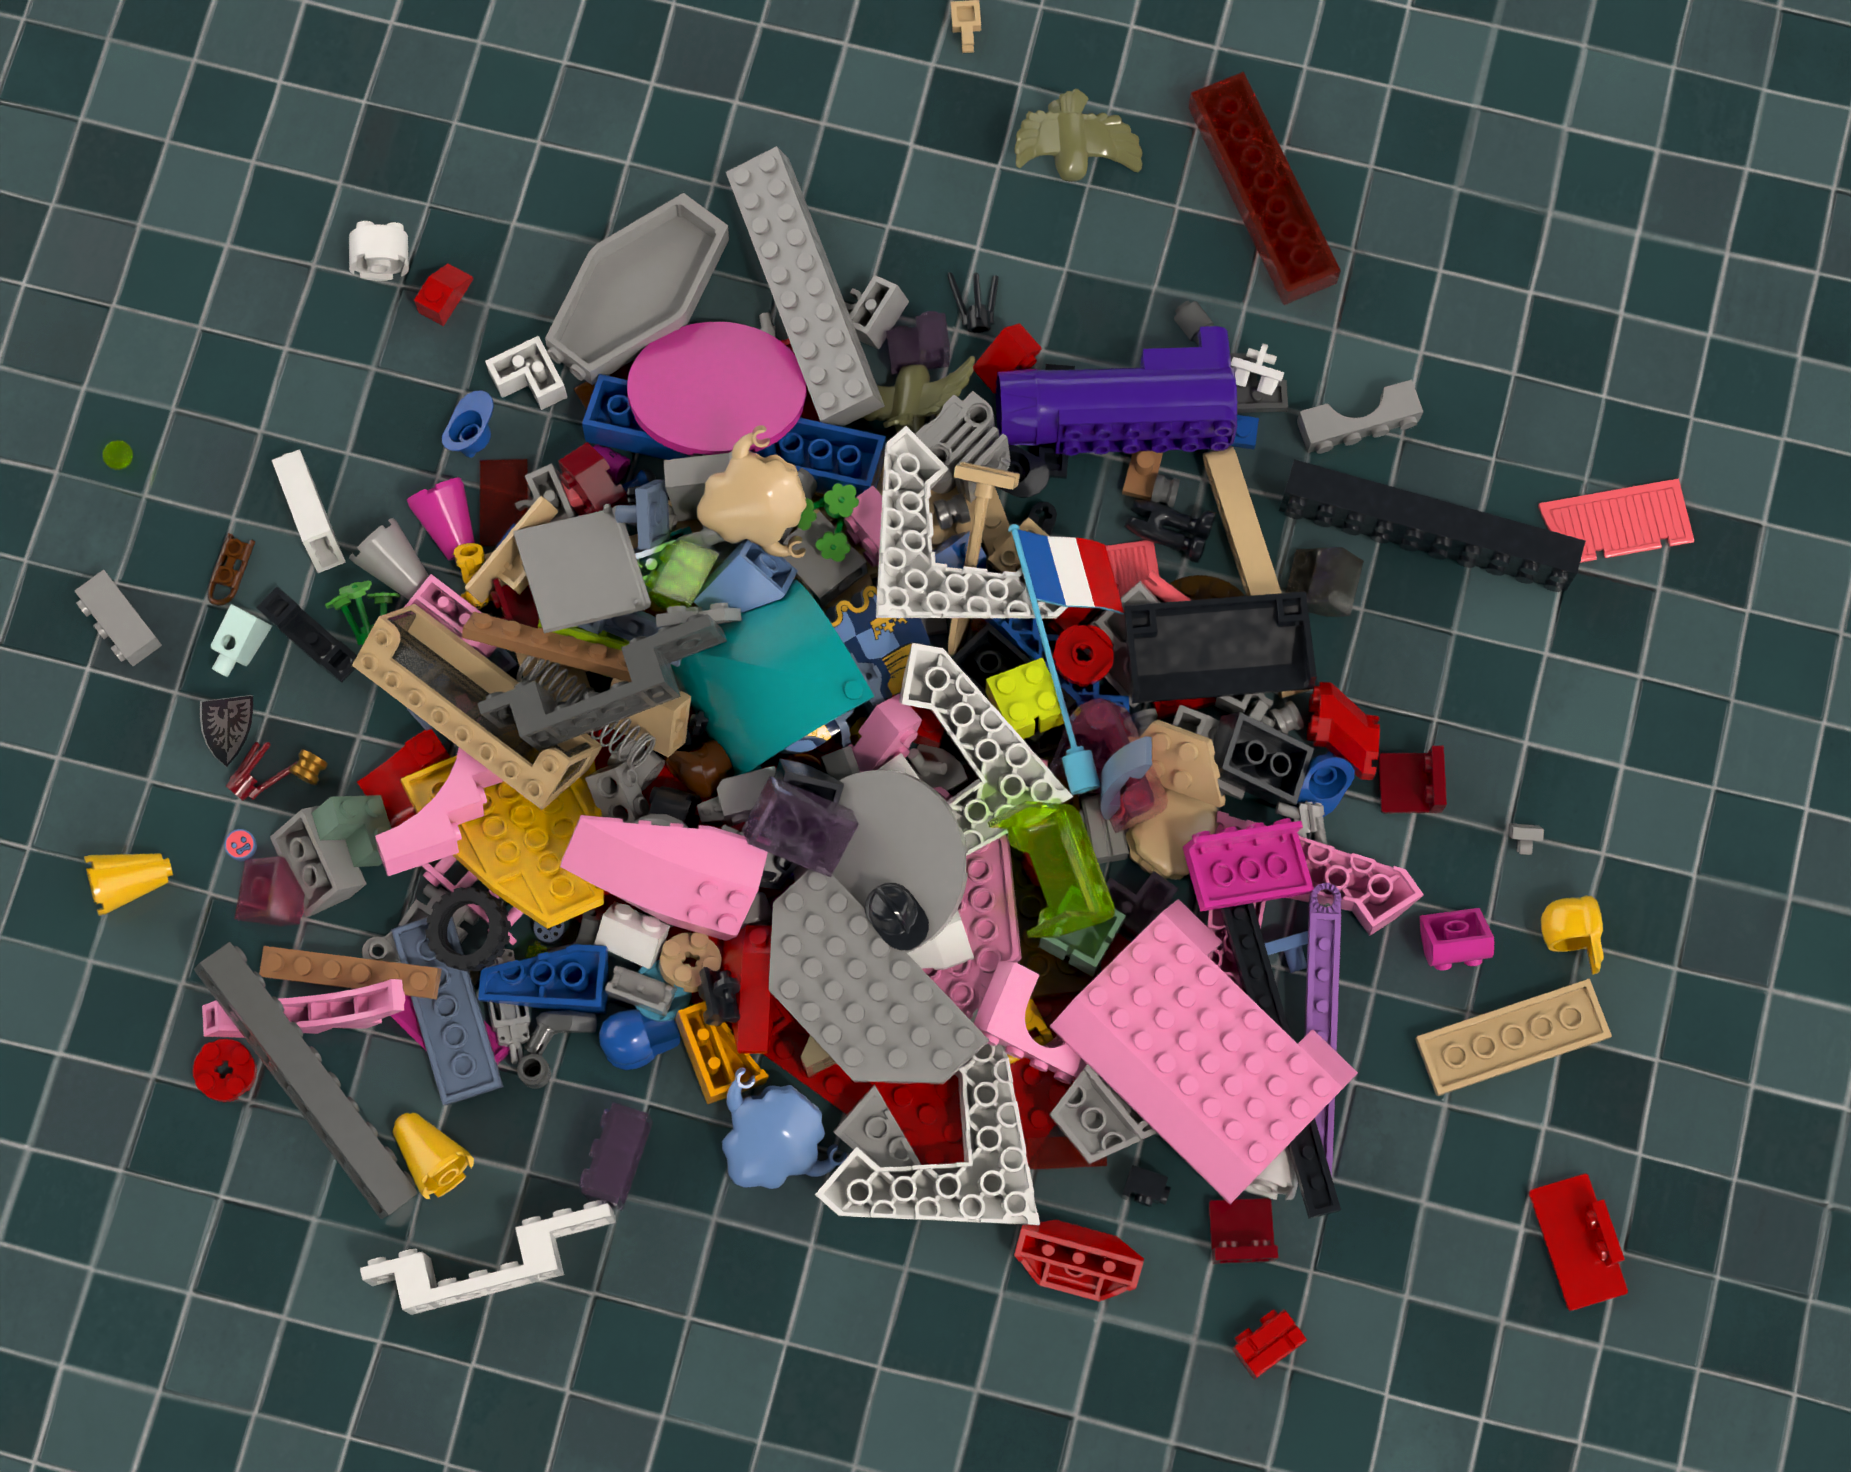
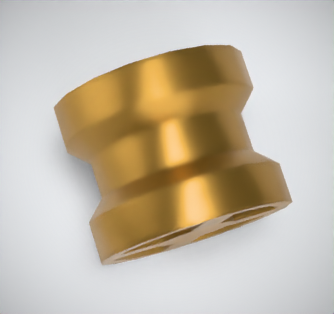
M302 749L299 753V761L297 764L292 765L289 771L303 781L316 785L319 781L318 775L320 771L325 770L328 764L318 756Z

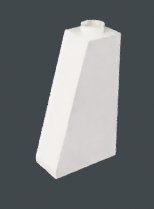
M300 449L272 460L302 542L317 572L320 573L346 563Z

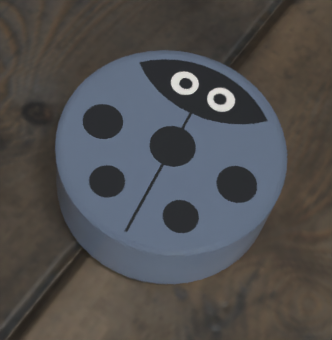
M535 921L534 933L541 942L554 944L564 936L565 924L562 922L547 929Z

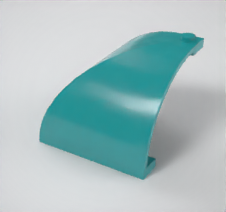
M793 579L782 599L742 612L741 621L718 624L724 631L726 642L682 658L681 665L678 667L670 664L681 690L691 696L690 706L694 713L697 715L698 711L701 710L705 712L704 717L709 718L705 732L709 738L716 740L725 750L731 761L734 776L762 769L760 765L774 755L846 712L874 698V694L833 625L807 589L796 579Z

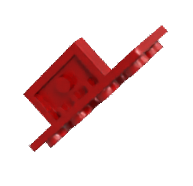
M1585 1173L1530 1190L1528 1194L1567 1309L1573 1311L1627 1294L1628 1289L1619 1265L1625 1258L1605 1200L1597 1201L1589 1175Z

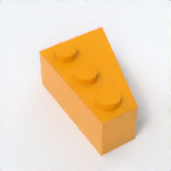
M704 1001L678 1010L675 1021L708 1105L727 1098L729 1087L735 1080V1073L739 1068L744 1067L746 1069L745 1073L740 1077L741 1082H747L752 1075L755 1076L754 1085L747 1089L742 1088L741 1092L765 1084L769 1075L764 1069L759 1067L750 1054L738 1053L734 1035L731 1033L732 1030L725 1022L720 1026L705 1024L703 1013L707 1010Z

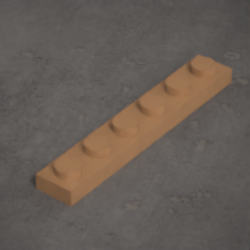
M473 612L462 630V638L632 682L622 650L610 648L603 644H595L573 636H565L553 632L544 634L542 628H534L519 624L516 621H508Z
M264 946L259 974L265 978L350 989L362 988L390 979H402L405 996L437 1000L442 969Z

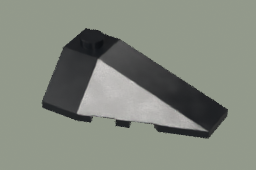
M779 759L770 788L759 841L769 843L760 887L781 890L801 862L800 858L810 844H814L819 837L818 833L827 821L830 822L835 815L844 783L810 765Z

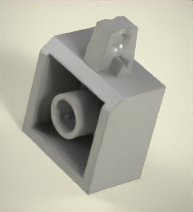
M775 766L722 779L717 787L718 796L697 805L702 825L725 822L726 826L731 827L746 822L749 829L752 827V823L763 821L770 788L776 772Z

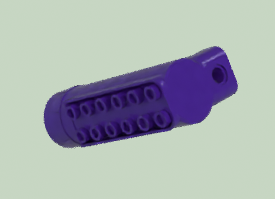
M1219 326L1200 327L1198 334L1199 347L1143 349L1140 368L1025 369L997 372L996 420L999 437L1002 434L1006 435L1008 445L1055 443L1056 454L1064 453L1070 456L1079 453L1102 455L1108 452L1133 454L1138 451L1163 453L1168 450L1193 452L1198 449L1223 451L1233 444L1238 426L1237 386L1235 373L1231 367L1228 331Z

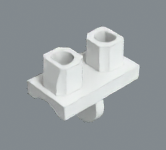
M1263 343L1260 351L1248 349L1246 356L1256 359V363L1233 357L1231 366H1233L1236 385L1246 387L1250 372L1261 375L1257 391L1272 396L1278 381L1282 382L1284 372L1262 366L1263 362L1274 365L1277 356L1266 353L1267 344Z

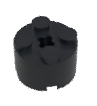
M667 786L653 787L649 797L651 806L648 815L667 814L681 820L688 828L698 829L700 817L695 815V809L701 803L700 795Z

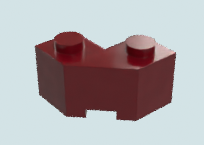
M588 442L558 461L562 471L559 475L561 481L567 489L573 488L582 498L585 507L582 511L583 515L603 511L605 504H610L611 508L617 505H630L627 493L622 485H616L611 475L607 472L610 466L605 458Z

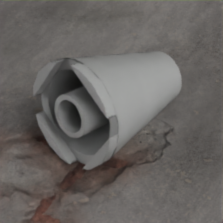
M391 518L388 520L391 523L388 528H385L383 525L379 526L357 547L360 551L359 555L356 557L352 553L349 559L410 600L429 575L398 522Z

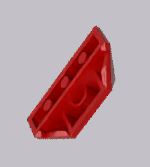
M1060 1220L1040 1222V1225H1022L1014 1253L1016 1259L1021 1261L1026 1271L1038 1285L1099 1302L1117 1296L1127 1290L1136 1289L1144 1258L1117 1236Z

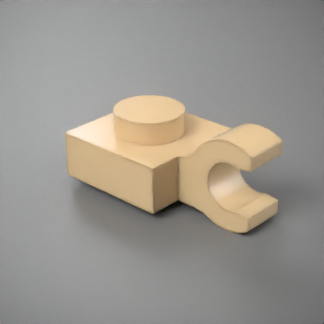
M979 0L951 2L952 32H961L962 53L974 52L973 31H981Z

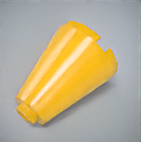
M161 853L84 856V862H91L92 868H87L86 871L94 902H97V904L101 903L102 905L101 909H97L99 916L105 915L167 884L168 877L173 876L169 858L163 859Z
M404 1113L395 1120L392 1133L416 1186L424 1198L430 1199L429 1195L433 1193L437 1197L443 1196L465 1179L466 1175L463 1171L467 1166L472 1169L474 1165V1158L467 1150L417 1113Z

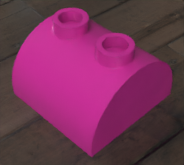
M1480 908L1419 916L1422 945L1429 966H1434L1437 970H1448L1452 967V963L1464 962L1468 966H1478L1482 963V959L1493 957L1494 936Z

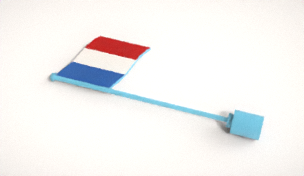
M1012 524L1009 526L1008 532H1012L1071 745V749L1066 750L1067 755L1061 758L1071 795L1089 792L1101 787L1091 750H1084V746L1077 747L1037 601L1063 607L1101 608L1123 615L1124 610L1106 546L1100 542L1084 538L1050 537L1019 530L1020 527L1018 525Z

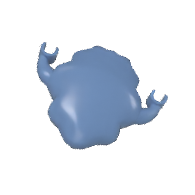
M742 1067L736 1071L735 1080L729 1087L726 1101L731 1112L733 1129L722 1141V1150L727 1158L728 1176L735 1185L743 1188L756 1186L768 1189L779 1188L788 1176L804 1174L811 1177L822 1176L831 1172L837 1165L839 1166L847 1158L846 1152L842 1153L838 1159L832 1157L833 1153L838 1149L836 1144L828 1148V1159L825 1161L817 1160V1144L825 1135L822 1124V1112L815 1104L798 1092L797 1089L791 1085L783 1087L768 1086L761 1095L743 1098L741 1095L742 1088L752 1087L755 1083V1076L752 1075L747 1082H741L740 1077L745 1073L746 1069Z

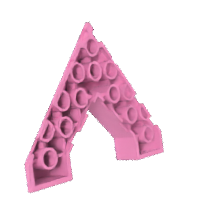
M1217 810L1216 823L1219 825L1215 834L1228 827H1237V830H1244L1247 826L1256 822L1244 821ZM1299 836L1313 887L1321 883L1334 884L1341 893V909L1352 911L1369 936L1394 921L1424 895L1406 869L1387 866L1376 862L1374 859L1355 853L1349 854L1334 849L1333 846ZM1323 889L1317 894L1320 905L1329 907L1332 905L1334 897L1329 890ZM1310 893L1286 898L1309 902ZM1266 901L1253 903L1260 929ZM1221 909L1209 910L1208 928L1223 942L1209 958L1243 990Z

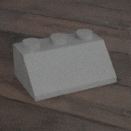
M319 806L301 809L270 836L306 917L315 915L351 898L366 885L359 867L353 866L346 840L320 841L312 816V812Z

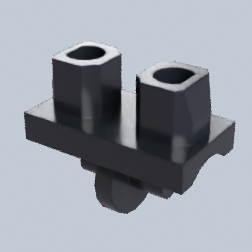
M703 967L699 972L702 983L698 987L699 997L706 1002L707 1010L703 1013L705 1024L720 1026L724 1021L736 1023L740 1019L735 995L741 989L739 980L731 976V971H713L708 967Z

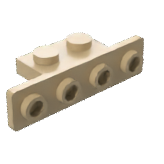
M540 496L516 526L511 529L496 550L492 552L477 573L472 576L465 589L483 603L495 589L493 580L498 578L500 582L503 581L518 594H521L529 583L513 531L550 523L558 513V510L547 499Z

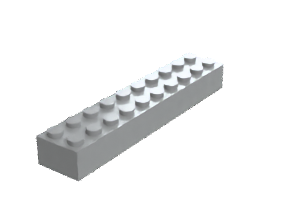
M776 146L727 171V177L820 421L843 427L884 407L882 397L789 158Z

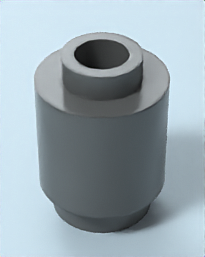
M1185 301L1175 310L1176 316L1174 321L1191 342L1194 341L1199 345L1198 334L1200 327L1213 326V321L1197 301L1192 303Z
M528 1054L518 1063V1076L527 1087L539 1089L549 1082L551 1068L542 1056ZM533 1069L541 1070L537 1076H530Z

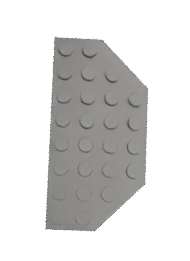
M819 860L773 902L769 991L854 1082L944 1084L989 1042V1039L904 950L900 951L890 947L881 938L869 922L865 914V908Z

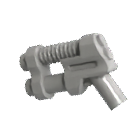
M1305 801V803L1298 802L1295 807L1278 802L1275 810L1276 814L1293 818L1294 822L1302 821L1303 828L1297 832L1298 836L1307 838L1306 833L1314 832L1315 841L1327 845L1323 815L1325 813L1322 803L1315 802L1313 804L1311 801Z

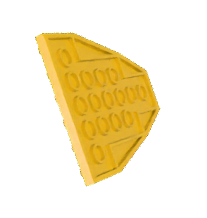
M516 730L498 738L514 751L525 742L520 738ZM531 747L521 756L531 764H534L542 750L538 751ZM457 755L401 778L402 786L416 813L420 812L437 795L447 781ZM593 761L589 770L542 810L506 782L483 788L487 798V803L483 804L484 816L458 825L462 839L457 841L459 853L452 856L494 894L547 929L604 904L603 889L560 867L561 860L580 815L602 817L601 809L596 807L585 777L596 771L595 761ZM569 770L565 772L561 781L564 778L566 779L571 774Z

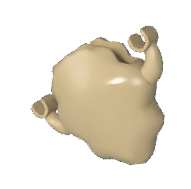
M759 425L753 429L752 433L741 437L733 446L732 458L726 471L710 475L705 483L704 495L697 506V518L703 526L717 532L725 541L731 544L747 539L761 546L769 555L801 558L805 555L806 549L794 550L792 548L793 545L802 542L800 536L791 537L788 545H782L778 541L782 538L787 528L799 524L801 514L807 506L805 493L794 464L787 463L778 455H770L764 458L754 452H749L752 444L762 448L770 443V438L763 440L756 438L759 433H764L767 430L765 426Z
M1162 786L1158 792L1141 793L1139 791H1127L1120 794V808L1116 812V818L1112 821L1116 822L1124 815V806L1132 807L1130 811L1132 827L1126 833L1130 850L1129 858L1156 880L1167 878L1181 879L1188 875L1189 869L1182 847L1192 840L1191 836L1198 832L1209 831L1210 835L1215 834L1219 825L1216 823L1218 810L1216 806Z

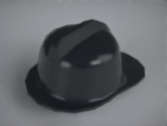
M1009 445L1011 462L1007 471L1019 473V483L1013 490L997 488L1020 498L1039 494L1049 481V469L1046 463L1018 446Z
M884 883L875 887L868 894L865 902V914L881 938L890 947L903 951L912 950L921 945L929 931V920L925 911L908 889L897 883Z

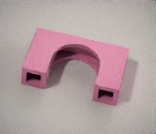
M999 961L975 1018L974 1025L989 1039L988 1044L993 1046L1000 1044L1006 1047L1005 1053L1018 1059L1025 1057L1031 1060L1029 1065L1044 1072H1047L1048 1069L1055 1073L1054 1078L1058 1081L1071 1084L1072 1081L1076 1080L1087 1063L1058 1035L1049 1043L1041 1046L1032 1039L1026 1028L1025 1011L1039 974L1016 962Z

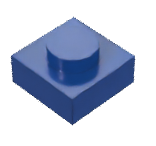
M1237 415V431L1234 442L1230 446L1254 449L1259 418Z

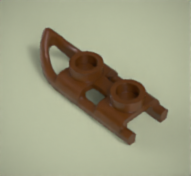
M228 533L208 587V601L211 604L223 606L235 597L255 545L254 540H250L249 544L238 539H233V534ZM226 557H228V559H227V562H226V564H225V566H223V565H224V562H225V559H226ZM236 560L242 561L239 571L233 570ZM216 584L232 588L227 597L223 599L213 598Z

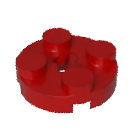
M1089 624L1088 626L1073 625L1065 629L1058 637L1052 655L1058 673L1068 682L1081 687L1102 680L1110 671L1114 659L1113 644L1110 637L1099 627ZM1079 648L1082 651L1086 648L1089 649L1090 653L1088 656L1091 660L1088 662L1085 660L1079 661L1076 649Z
M219 1039L206 1043L196 1056L193 1065V1078L197 1088L210 1099L219 1102H231L238 1099L239 1096L250 1090L257 1076V1065L251 1052L240 1042L231 1039ZM228 1062V1066L233 1068L232 1074L228 1073L225 1079H222L217 1069L223 1063Z

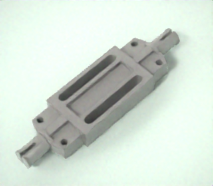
M503 949L505 950L503 955L494 959L495 963L491 966L514 961V951ZM487 1002L492 1032H496L498 1046L509 1047L512 1064H517V1061L519 1063L523 1058L521 1045L530 1039L528 1026L531 1021L528 1006H522L524 1015L522 1017L520 1016L518 1005L495 1003L499 1015V1020H496L493 1002Z

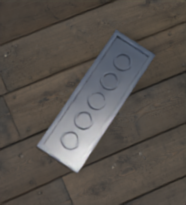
M452 916L447 927L448 941L455 952L464 955ZM427 918L391 929L401 963L442 969L437 1000L411 996L440 1098L443 1106L504 1086L470 972L448 967L445 963L435 958V952H432L428 946L430 941L429 938H426L425 929H428L429 923H426Z

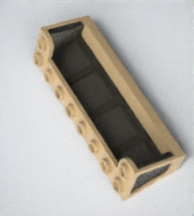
M416 604L379 616L352 664L353 667L541 810L589 770L602 748L598 741L585 733L538 751L520 738L516 723L500 729L482 716L477 703L486 700V696L491 693H504L515 689L514 686L519 682Z

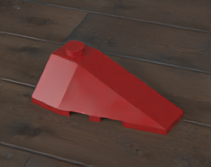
M747 925L739 931L737 937L727 941L724 940L720 969L721 971H731V976L739 980L741 987L740 991L735 994L740 1019L736 1023H732L736 1048L739 1054H769L777 1002L776 997L769 991L772 925Z

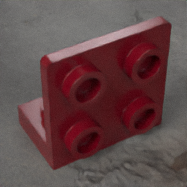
M1444 745L1431 746L1428 753H1381L1379 755L1381 813H1442L1447 805Z
M1270 1198L1236 1199L1231 1204L1226 1200H1212L1209 1202L1212 1264L1275 1262L1279 1258L1278 1245H1274L1272 1201Z

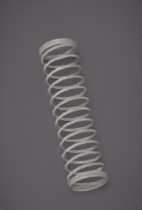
M528 656L518 669L517 680L519 682L534 681L544 672L538 683L544 687L557 673L559 663H553L545 671L550 663L547 660L545 666L538 673L545 662L544 659L540 658L534 669L527 676L521 678L525 668L535 658ZM557 665L553 674L542 684L547 673ZM567 669L562 670L553 679L547 690L550 694H553L564 683L568 676ZM566 672L561 682L551 691L556 680ZM576 676L571 677L562 686L555 700L556 707L558 702L563 700L577 683ZM575 679L570 689L559 698L565 687ZM582 683L575 688L566 703H569L574 694L584 686L578 697L571 703V705L575 704L585 692L586 684ZM591 690L587 694L594 693L595 691ZM627 718L618 726L608 744H603L602 739L616 727L619 721H616L608 731L606 729L609 725H606L599 737L593 736L594 730L590 731L592 739H600L601 746H609V752L611 754L618 753V759L620 761L627 760V766L631 769L640 766L651 754L656 744L655 737L646 732L634 743L628 757L621 758V751L627 748L637 737L640 731L639 725L633 727L628 732L617 751H612L611 746L628 730L631 724L630 718ZM626 722H628L627 726L622 731V733L617 738H615L616 734L621 729V727ZM635 729H637L636 733L631 738V740L626 745H624V743L626 742L627 738L631 735V733ZM650 741L643 755L632 764L636 754Z

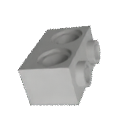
M627 761L600 768L585 777L595 805L601 809L602 817L623 819L624 823H633L644 815H648L649 804L638 784L637 773L634 769L627 766Z

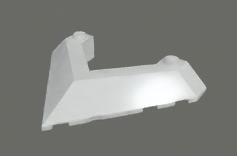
M905 426L885 444L876 618H1035L1022 568L1017 572L1004 571L1001 574L987 572V569L964 566L963 569L947 567V564L935 563V552H932L931 537L934 534L932 513L929 511L930 490L939 482L948 468ZM1037 601L1042 618L1056 619L1068 608Z
M912 643L904 672L899 703L931 709L979 778L946 801L952 808V813L959 827L963 830L968 851L966 856L1073 797L943 648Z
M978 1008L975 1010V1012L973 1013V1017L970 1019L973 1023L977 1016ZM987 1043L955 1073L959 1081L965 1162L880 1168L856 1147L818 1190L815 1196L838 1216L1040 1225L1030 1168L1026 1157L1027 1152L1019 1109L1013 1088L1010 1062L1007 1053H1005L1006 1047L1000 1044L993 1046Z

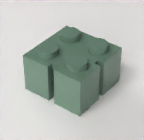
M1071 885L1043 933L1039 947L1061 960H1064L1065 956L1070 957L1068 964L1093 977L1108 948H1110L1121 929L1126 915Z

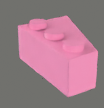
M430 574L404 606L416 604L485 657L489 658L497 648L462 638L463 627L473 612H482L432 574ZM401 617L395 618L393 621L398 624Z
M900 694L877 705L858 731L862 737L855 746L852 744L848 745L852 747L860 772L877 770L900 753L905 758L909 755V747L918 736L917 730L922 719L911 706L899 703Z

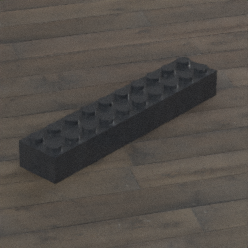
M1295 459L1279 511L1285 512V515L1292 519H1302L1303 517L1313 520L1314 524L1321 527L1335 526L1342 528L1343 532L1350 535H1359L1360 533L1370 536L1373 541L1378 543L1392 542L1399 544L1402 549L1407 551H1424L1435 559L1444 560L1449 558L1456 560L1459 565L1473 568L1477 566L1485 568L1492 575L1502 576L1506 574L1515 577L1521 583L1531 584L1534 582L1542 584L1544 588L1553 592L1567 591L1578 573L1586 542L1575 537Z

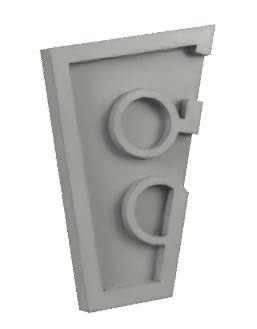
M875 1084L833 1130L853 1150L858 1147L880 1168L921 1165Z

